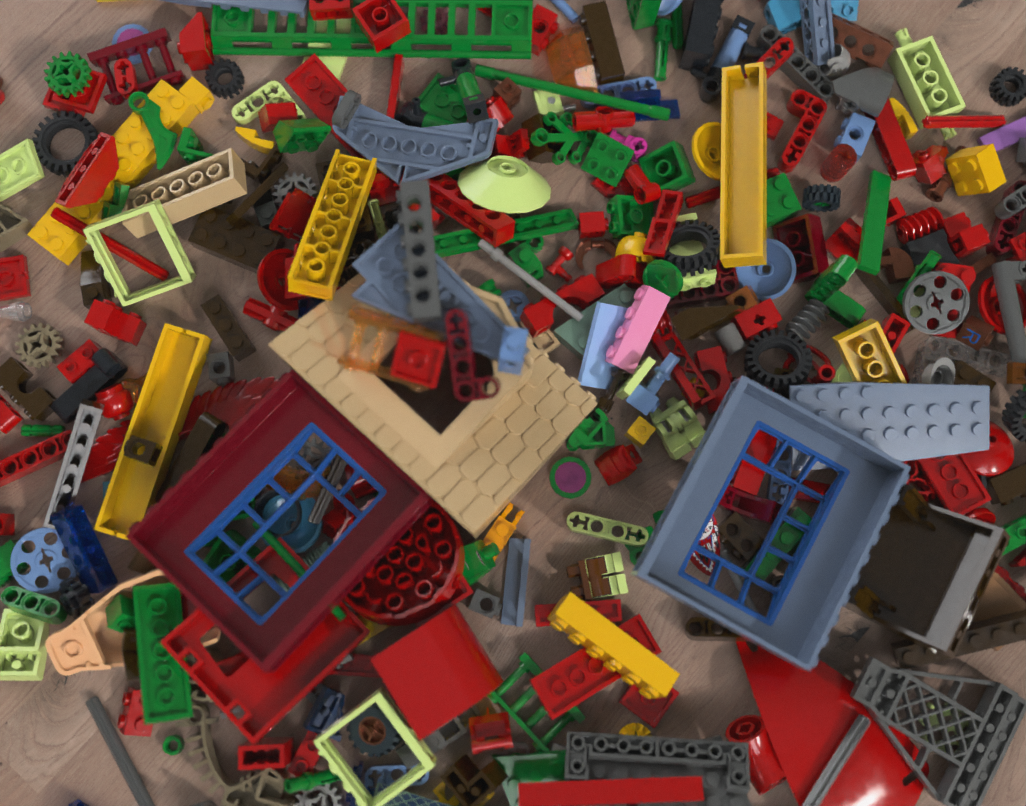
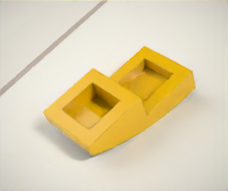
M889 98L905 140L911 139L918 131L915 122L908 111L896 99Z
M237 126L235 128L236 133L244 143L261 153L268 155L275 146L274 141L260 139L256 130Z

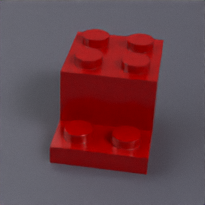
M92 70L89 74L93 79L87 80L90 87L84 86V93L78 91L77 97L70 93L69 97L66 98L63 94L58 96L48 88L42 104L45 108L59 112L66 111L68 114L69 111H72L76 115L78 113L81 114L83 117L86 112L94 114L108 77L104 73Z

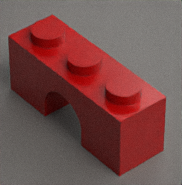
M721 346L699 350L693 354L695 365L700 373L711 374L717 381L716 389L712 390L716 399L706 404L709 415L716 413L733 382L730 370L727 371L725 364L727 363V356L725 351H722ZM707 392L704 394V398L709 396Z

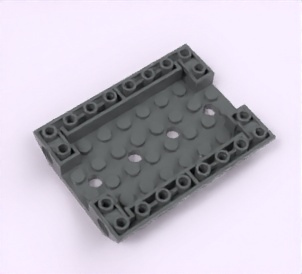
M567 731L564 781L702 776L704 801L632 805L748 806L747 793L750 791L748 743ZM631 804L593 805V806H628V805H631Z

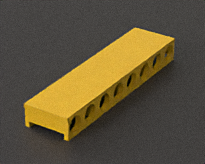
M339 149L335 150L288 274V291L329 301L333 300L377 173V158H372V161L340 154Z

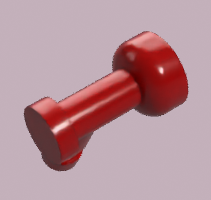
M562 245L558 249V257L550 266L547 265L545 270L552 276H555L557 273L568 283L573 276L568 274L561 267V264L565 260L570 261L574 255L568 248Z

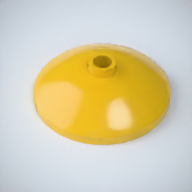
M708 122L695 131L691 144L692 154L696 164L704 174L714 180L721 181V123Z

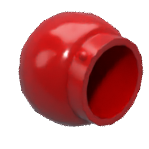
M121 382L95 393L96 402L105 404L102 413L103 417L113 418L114 421H118L131 414L129 410L134 406V398L132 393L124 388Z

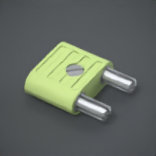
M541 90L533 91L536 109L540 114L546 115L548 112H554L557 117H560L565 112L576 110L575 103L562 106L558 94Z

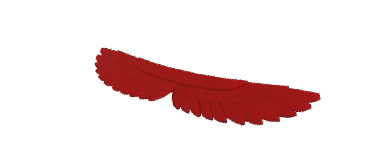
M274 376L264 379L257 377L249 382L243 379L236 383L231 382L225 385L224 388L219 386L212 393L209 390L202 397L201 395L196 396L190 405L182 431L178 433V442L188 438L198 418L204 412H209L225 422L226 425L230 421L242 419L246 415L247 409L253 404H257L262 399L264 392L269 388H273L278 383V380H275ZM131 420L121 422L120 425L122 427L111 428L107 430L108 434L95 439L99 443L92 445L81 483L114 471Z

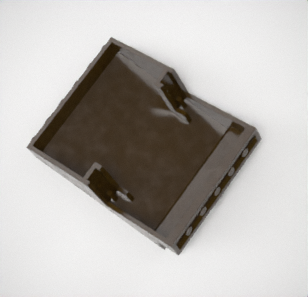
M905 484L901 486L898 492L900 497L897 503L891 506L888 512L890 514L889 520L879 531L880 537L878 542L869 551L870 558L868 562L861 567L858 573L860 574L858 582L855 586L851 587L848 593L850 598L847 604L842 607L933 653L938 651L954 658L1009 542L1010 536L1003 528L929 504L914 486Z

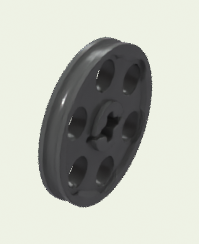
M930 271L916 277L906 288L902 299L903 313L907 321L911 323V326L923 333L932 335L944 334L959 326L965 319L970 306L969 292L965 284L957 276L943 271ZM943 276L945 279L944 285L940 288L935 287V278ZM917 285L924 286L925 290L921 296L914 295L913 290ZM959 288L962 295L958 300H953L951 292ZM934 297L941 301L938 303V309L935 306H931L934 302ZM913 306H919L921 308L920 315L912 317L910 309ZM955 309L958 312V317L953 321H949L947 313ZM930 318H936L938 321L934 329H928L927 321Z

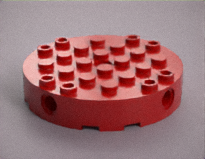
M375 498L367 501V504L361 507L359 511L363 512ZM433 501L431 506L344 598L354 611L363 618L377 624L403 626L419 622L431 616L447 603L460 583L465 563L462 538L447 512L438 503ZM353 513L350 517L346 518L345 523L338 530L333 543L357 519Z

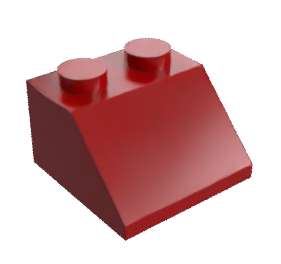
M197 12L179 33L180 42H177L179 54L183 55L185 64H188L192 71L208 70L209 64L214 66L213 61H215L210 36L211 28L202 12Z

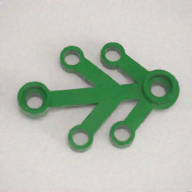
M548 112L543 117L544 123L547 126L553 125L561 133H548L544 128H538L532 132L531 142L538 147L543 146L547 142H564L560 150L552 155V161L555 165L564 163L573 143L580 142L576 151H573L568 156L569 162L576 165L582 161L583 153L587 147L592 146L598 133L595 130L576 131L577 133H573L566 127L570 125L573 128L572 114L570 112L563 113L560 116V120L554 112Z

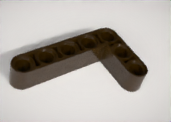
M783 575L776 576L771 585L775 587L776 583H780ZM770 593V604L773 598L772 593ZM707 617L690 618L685 626V635L693 641L750 642ZM693 624L698 625L701 632L694 634L689 630V626ZM719 625L723 632L715 634L711 630V626Z

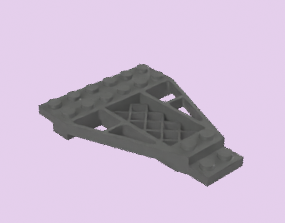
M870 656L849 695L863 704L932 798L946 806H981L1026 713V700L999 682L890 667ZM914 675L954 680L947 696L915 678ZM964 682L987 685L974 713L956 702ZM914 688L917 698L909 700L906 690ZM921 689L928 692L929 694L923 696ZM902 697L903 702L898 704L900 698ZM932 699L934 709L927 711L924 701ZM939 700L943 701L947 705L941 706ZM918 703L921 713L913 715L911 705ZM905 708L907 718L899 720L896 710ZM950 710L952 719L945 721L942 712ZM957 710L964 715L959 717ZM936 714L939 724L931 726L928 716ZM923 719L925 728L917 731L914 721ZM968 720L969 724L965 732H963L960 723ZM909 723L910 731L901 725ZM954 725L956 735L949 737L946 727ZM889 726L920 744L921 749L915 761L912 760L888 728ZM941 730L943 739L935 741L933 732ZM927 734L928 742L919 736ZM958 740L959 745L956 751L953 752L951 742ZM944 745L946 753L937 747ZM931 751L946 759L949 763L937 790L933 788L921 772L926 758Z

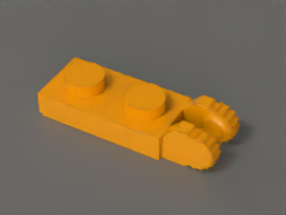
M509 502L502 515L498 516L483 539L485 546L494 542L499 548V554L525 513L523 510H520L512 523L507 521L505 518L511 512L514 505ZM499 554L496 555V556H494V557H492L493 560H494V562H495V560L497 559V557L499 556Z

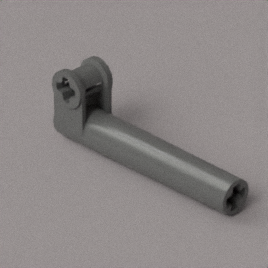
M1026 260L998 262L992 264L991 269L1011 361L1026 363V335L1016 284L1026 280Z

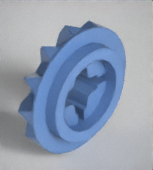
M506 291L500 297L504 299L507 307L510 306V299L514 304L519 305L516 311L517 314L512 309H509L515 322H520L523 308L529 304V300L521 291Z

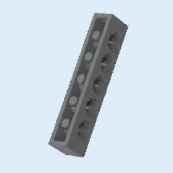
M428 179L400 182V190L396 191L398 205L402 204V213H398L399 225L404 227L405 235H400L401 247L406 249L407 257L403 258L404 272L408 271L409 280H405L406 294H410L411 303H407L408 317L413 318L414 324L442 321ZM412 204L420 205V208L416 211L408 209ZM414 226H421L423 228L419 233L411 232ZM416 248H422L425 250V252L420 256H416L413 254V251ZM419 270L427 272V275L422 279L415 277L416 272ZM420 293L429 294V298L426 301L421 302L417 300V296Z

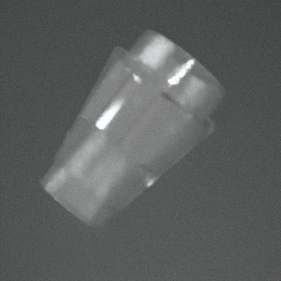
M24 301L0 306V318L24 322L32 316L30 304Z

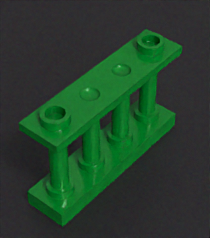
M524 651L518 656L521 660L519 667L487 696L495 705L499 702L508 711L513 719L534 740L532 745L538 752H550L547 744L570 721L574 722L577 720L580 724L586 717L575 706L565 712V715L543 737H538L532 728L547 714L543 705L526 722L516 713L535 694L532 686L511 706L501 697L525 672L531 671L535 676L543 672Z

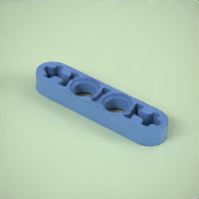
M642 77L589 87L584 90L595 93L599 92L600 94L610 90L614 93V97L634 101L652 97L656 91L657 83L651 77ZM645 84H648V87H651L650 91H647V88H644ZM631 87L633 94H624L623 88ZM580 100L581 105L587 109L605 106Z
M779 439L776 442L773 454L779 446V443H781V440ZM787 446L785 450L788 452V459L786 461L778 459L774 469L783 470L785 475L791 478V446ZM769 474L766 497L769 500L775 501L776 499L772 497V493L777 492L778 486L773 487V483L784 485V488L780 487L778 492L779 495H782V499L776 501L782 505L788 495L790 485L783 481H778Z

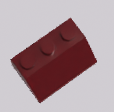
M807 213L772 226L774 239L785 244L794 255L797 270L793 283L814 281L829 267L820 216Z

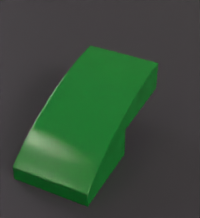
M115 181L112 202H103L101 220L122 212L128 197L129 185Z

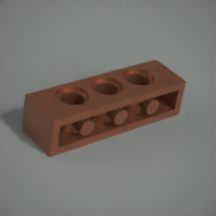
M832 13L833 27L838 30V33L834 36V44H841L845 47L852 59L858 60L860 58L866 61L865 64L869 67L877 66L882 68L894 47V41ZM850 35L854 36L856 42L847 44L845 38ZM866 44H871L874 46V50L867 53L863 50V47Z

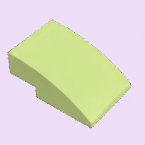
M10 609L3 610L0 622V681H43L47 658L45 644L49 637V623L16 613Z

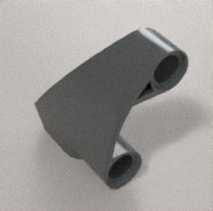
M870 67L842 76L831 83L834 94L842 98L841 105L849 110L860 108L861 111L877 118L890 94L894 75L877 67Z

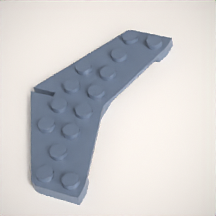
M340 95L338 105L344 96ZM360 104L346 128L341 129L334 124L332 127L338 137L366 160L372 161V158H377V169L399 186L403 168L405 170L402 182L425 180L489 158L492 154L499 122L498 119L489 118L471 124L466 122L420 128L408 126Z

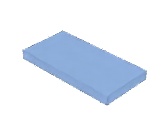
M597 301L578 376V381L582 386L609 389L614 378L611 373L618 367L605 361L606 352L613 345L616 339V331L622 326L628 308Z

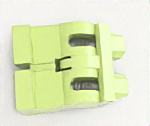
M672 397L666 402L667 410L662 412L657 408L654 413H649L653 426L656 428L655 431L663 441L662 443L670 458L678 460L692 451V448L698 447L706 431L684 399L679 401Z

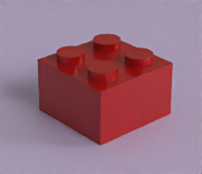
M366 0L352 9L357 24L377 53L411 33L409 20L395 0Z

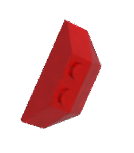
M103 132L99 133L97 139L85 150L63 183L54 202L63 207L72 208L96 203L104 195L105 188L115 178L116 172L119 169L115 138L112 135Z

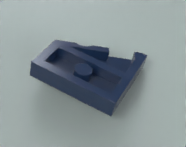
M324 685L302 726L314 733H321L344 715L342 709L345 703V695ZM340 729L328 738L340 742L342 738Z

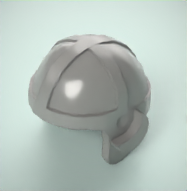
M834 44L835 57L829 59L827 64L817 66L828 79H838L849 69L851 55L841 44Z

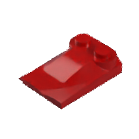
M938 262L932 269V271H943L957 276L965 284L968 292H970V286L976 278V273L972 266ZM938 276L934 280V285L937 288L942 287L945 283L943 276ZM959 288L951 292L953 300H958L962 295ZM934 297V302L931 306H935L938 309V303L941 301ZM955 309L947 313L949 321H953L958 317V312ZM930 318L927 321L928 329L936 328L938 324L937 319ZM963 321L952 331L933 336L956 338L963 326Z

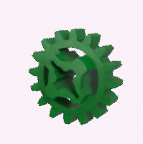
M68 51L67 56L60 52L59 58L52 56L53 63H46L50 68L44 69V73L47 75L44 80L48 83V87L58 96L63 94L68 98L71 93L74 97H77L78 91L84 93V86L90 87L87 80L93 79L89 74L92 72V69L88 66V62L78 53L73 55L71 51Z

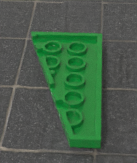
M566 750L539 751L531 754H491L492 759H495L509 776L502 783L510 806H519L518 783L564 781Z

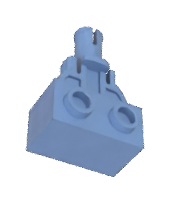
M670 352L660 366L654 367L655 373L646 384L641 381L631 395L626 397L625 401L646 416L649 412L654 413L660 404L657 391L665 379L671 380L670 373L680 358Z

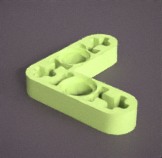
M270 81L236 104L232 109V116L238 124L244 125L258 117V112L265 104L295 103V101L279 82ZM274 88L278 93L274 94L271 90ZM255 99H263L262 106H253ZM295 103L298 119H306L305 114ZM248 105H250L251 109L253 110L252 112H250V110L248 109ZM240 111L245 113L244 117L239 116Z

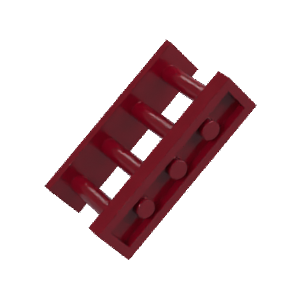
M165 27L87 53L89 61L95 67H101L102 72L108 77L106 83L111 94L103 97L110 105H121L127 99L118 92L109 64L122 58L128 59L129 55L135 53L140 55L149 81L137 84L139 92H150L161 79L171 86L179 85L182 83V80L187 79L182 70L176 71L166 46L172 39ZM153 47L159 48L168 71L167 75L158 78L147 53L148 49ZM127 66L124 67V73H125V75H126V68H128Z

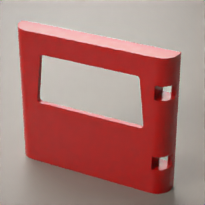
M281 537L277 538V540L307 571L310 567L292 550V548ZM271 545L253 559L270 576L276 575L290 588L300 579ZM247 565L226 584L234 592L238 593L252 582L258 574ZM341 601L338 606L347 616L340 622L331 612L275 673H265L249 659L230 677L224 675L200 641L201 637L213 628L215 624L199 608L160 643L252 744H255L370 634V630ZM191 654L198 660L192 667L184 660ZM238 705L246 712L239 720L231 712Z

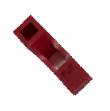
M728 485L717 507L729 512L736 511L740 516L772 525L782 505L773 500L747 494Z

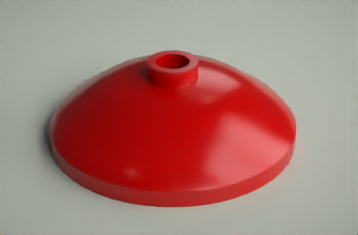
M277 249L268 253L259 264L257 281L260 291L265 299L276 308L285 311L298 310L306 306L312 297L292 301L285 299V258L294 257V251L290 249Z
M991 276L984 280L979 288V312L986 323L995 327V332L1006 335L994 279ZM1018 283L1016 288L1025 328L1026 293Z
M990 421L989 450L964 454L976 474L997 476L1005 472L1013 463L1014 447L1007 433L1000 426Z

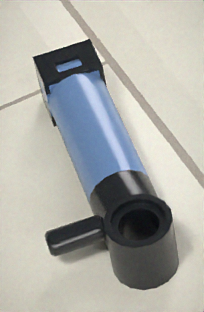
M737 15L709 72L706 73L696 67L691 69V75L703 80L699 90V97L703 102L712 103L718 98L722 90V67L734 66L755 25L754 22ZM707 88H712L714 91L711 92Z

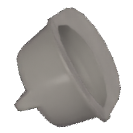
M947 357L938 359L923 370L922 383L954 385L955 366L952 360Z

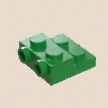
M615 195L609 200L606 207L607 213L611 215L608 230L609 233H612L613 239L621 240L626 236L634 235L635 232L648 235L651 221L654 217L653 201L640 205L635 201L634 196Z

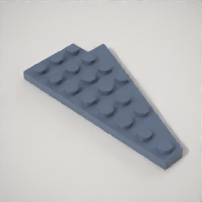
M399 223L352 263L356 271L366 280L351 295L354 300L447 339L446 314L453 309H463L470 318L474 351L499 362L503 332L506 325L437 253L436 262L442 321L414 324L413 318L408 317L407 303H411L410 294H406L405 280H409L408 271L404 272L403 258L407 257L406 249L401 247L400 235H405L404 227H400ZM413 228L411 229L412 233H417ZM416 248L413 251V254L416 256H420L425 252V250L422 248ZM419 270L416 272L415 277L422 279L427 275V272ZM420 293L417 296V300L421 302L429 298L427 293ZM456 313V317H453L452 321L457 322L458 330H453L454 334L465 332L464 329L459 330V322L463 321V318L459 317ZM458 336L455 343L465 347V339ZM527 347L525 349L524 357L530 352V350Z

